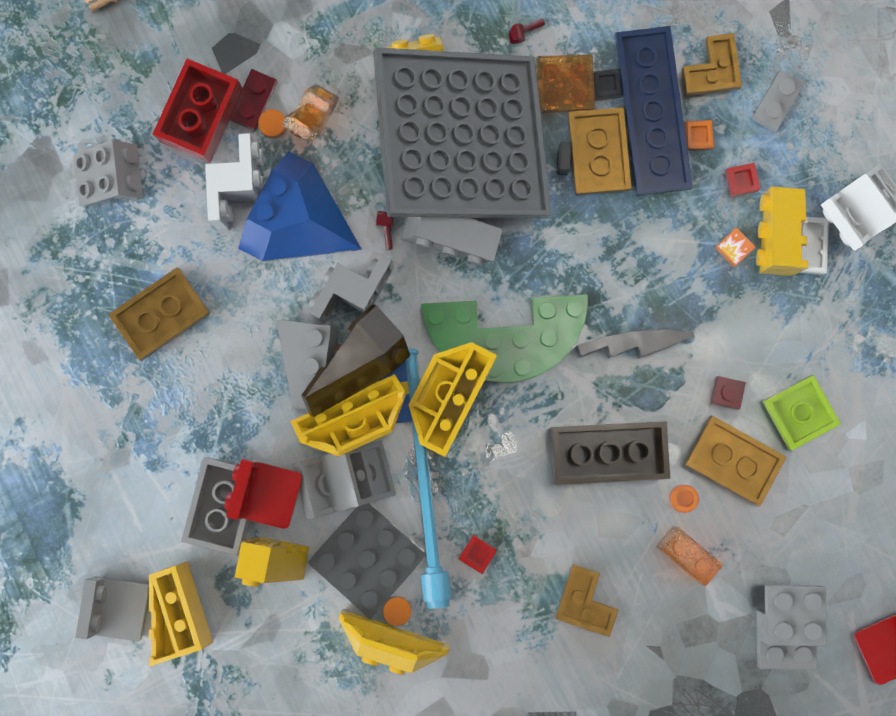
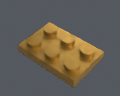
M624 107L568 112L575 196L630 191L632 188Z
M176 267L109 313L108 316L138 360L143 361L211 313L181 269Z
M710 416L684 465L753 504L761 506L787 457L722 420Z

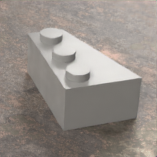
M407 217L401 240L414 243L423 248L442 251L441 253L447 256L468 258L467 262L483 266V263L494 261L503 229L471 218Z
M276 320L293 408L307 409L301 395L319 369L323 366L327 367L334 357L333 349L337 345L339 328L328 325Z

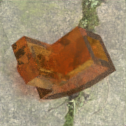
M314 84L305 90L298 108L286 115L282 125L288 128L294 136L314 141L330 119L340 97L320 85Z

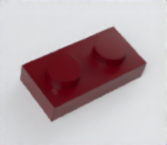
M251 69L229 119L256 132L259 126V117L265 112L278 83L277 79Z

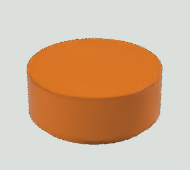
M269 109L259 117V128L266 137L275 139L285 133L287 121L280 111Z
M681 484L672 489L669 500L671 506L676 511L689 513L698 506L699 495L692 486Z
M400 596L387 600L383 608L385 620L393 626L405 624L410 619L412 612L408 600Z

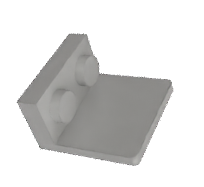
M97 576L85 579L75 638L89 639L97 635L140 641L142 639L149 596V584Z

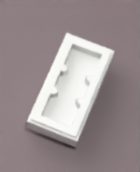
M806 217V222H803L802 236H807V245L802 246V260H808V269L800 273L824 275L827 273L829 221L826 218Z

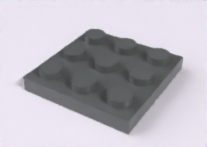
M368 503L356 507L307 563L363 614L371 619L427 554L375 507Z

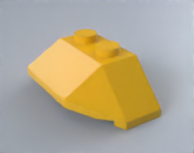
M471 342L433 355L409 403L410 412L421 445L446 457L497 357L496 354Z
M394 374L366 387L315 417L307 413L290 422L300 443L336 456H341L393 432L406 393Z
M343 609L338 618L356 655L362 657V662L373 666H378V663L388 665V670L400 675H405V672L413 673L448 655L450 649L449 644Z

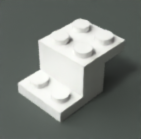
M250 133L238 134L240 162L205 164L208 221L218 231L229 230V222H233V208L228 203L254 202L265 185L264 176L260 175L259 166L264 165L263 150L259 149L258 142L254 141Z
M881 163L821 204L824 216L839 229V235L844 244L851 246L855 251L872 237L896 222V184Z

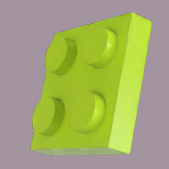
M810 375L762 401L789 451H793L841 425L814 375Z

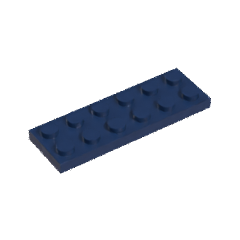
M671 26L616 32L615 44L621 76L636 196L691 190L693 185Z

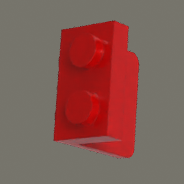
M241 459L240 464L237 463L232 474V480L235 481L233 492H229L225 500L224 509L228 510L226 517L236 520L247 519L281 529L288 528L291 524L302 482L301 473L250 459Z
M893 614L854 633V639L873 681L878 685H883L896 679V614Z

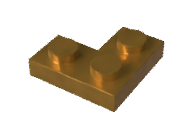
M735 34L707 36L705 45L708 63L683 66L682 68L685 96L740 90L742 87Z
M572 564L555 619L610 637L618 609L592 600L600 573Z

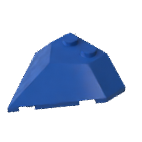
M288 152L272 169L246 219L238 247L239 250L263 262L282 258H298L332 254L341 251L362 250L314 164L291 152Z

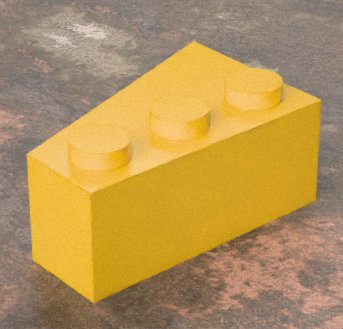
M772 186L760 198V211H763V222H760L758 226V238L762 239L761 249H758L756 255V265L760 266V274L794 276L808 269V260H802V246L807 245V236H802L803 222H806L805 189Z
M253 536L241 543L234 578L242 579V584L259 587V584L304 580L310 546Z
M188 561L149 574V611H151L149 639H151L152 656L149 657V667L202 650L214 643Z

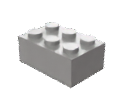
M203 457L181 542L236 556L239 555L241 543L247 538L251 520H236L226 517L228 510L224 509L228 493L233 492L235 481L232 480L235 463Z

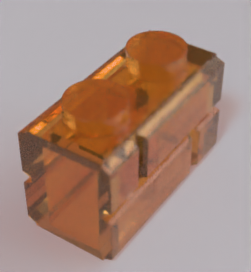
M673 526L656 546L657 549L704 587L709 584L723 566L721 562L715 557L710 556L708 551L676 526Z

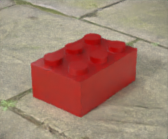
M186 58L154 129L153 136L162 144L211 163L230 121L229 117L243 87L239 80Z

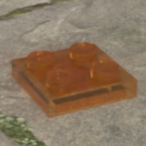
M593 54L537 56L538 94L541 113L595 109Z

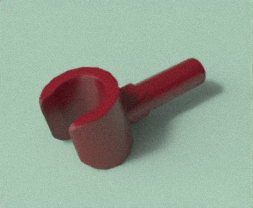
M544 19L525 25L520 23L514 24L508 33L510 43L518 44L524 42V33L545 25Z
M378 211L376 225L384 226L386 250H392L391 227L393 217H387V212Z

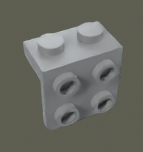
M110 140L75 153L74 164L79 204L81 206H90L113 198L133 201L143 199L137 144Z

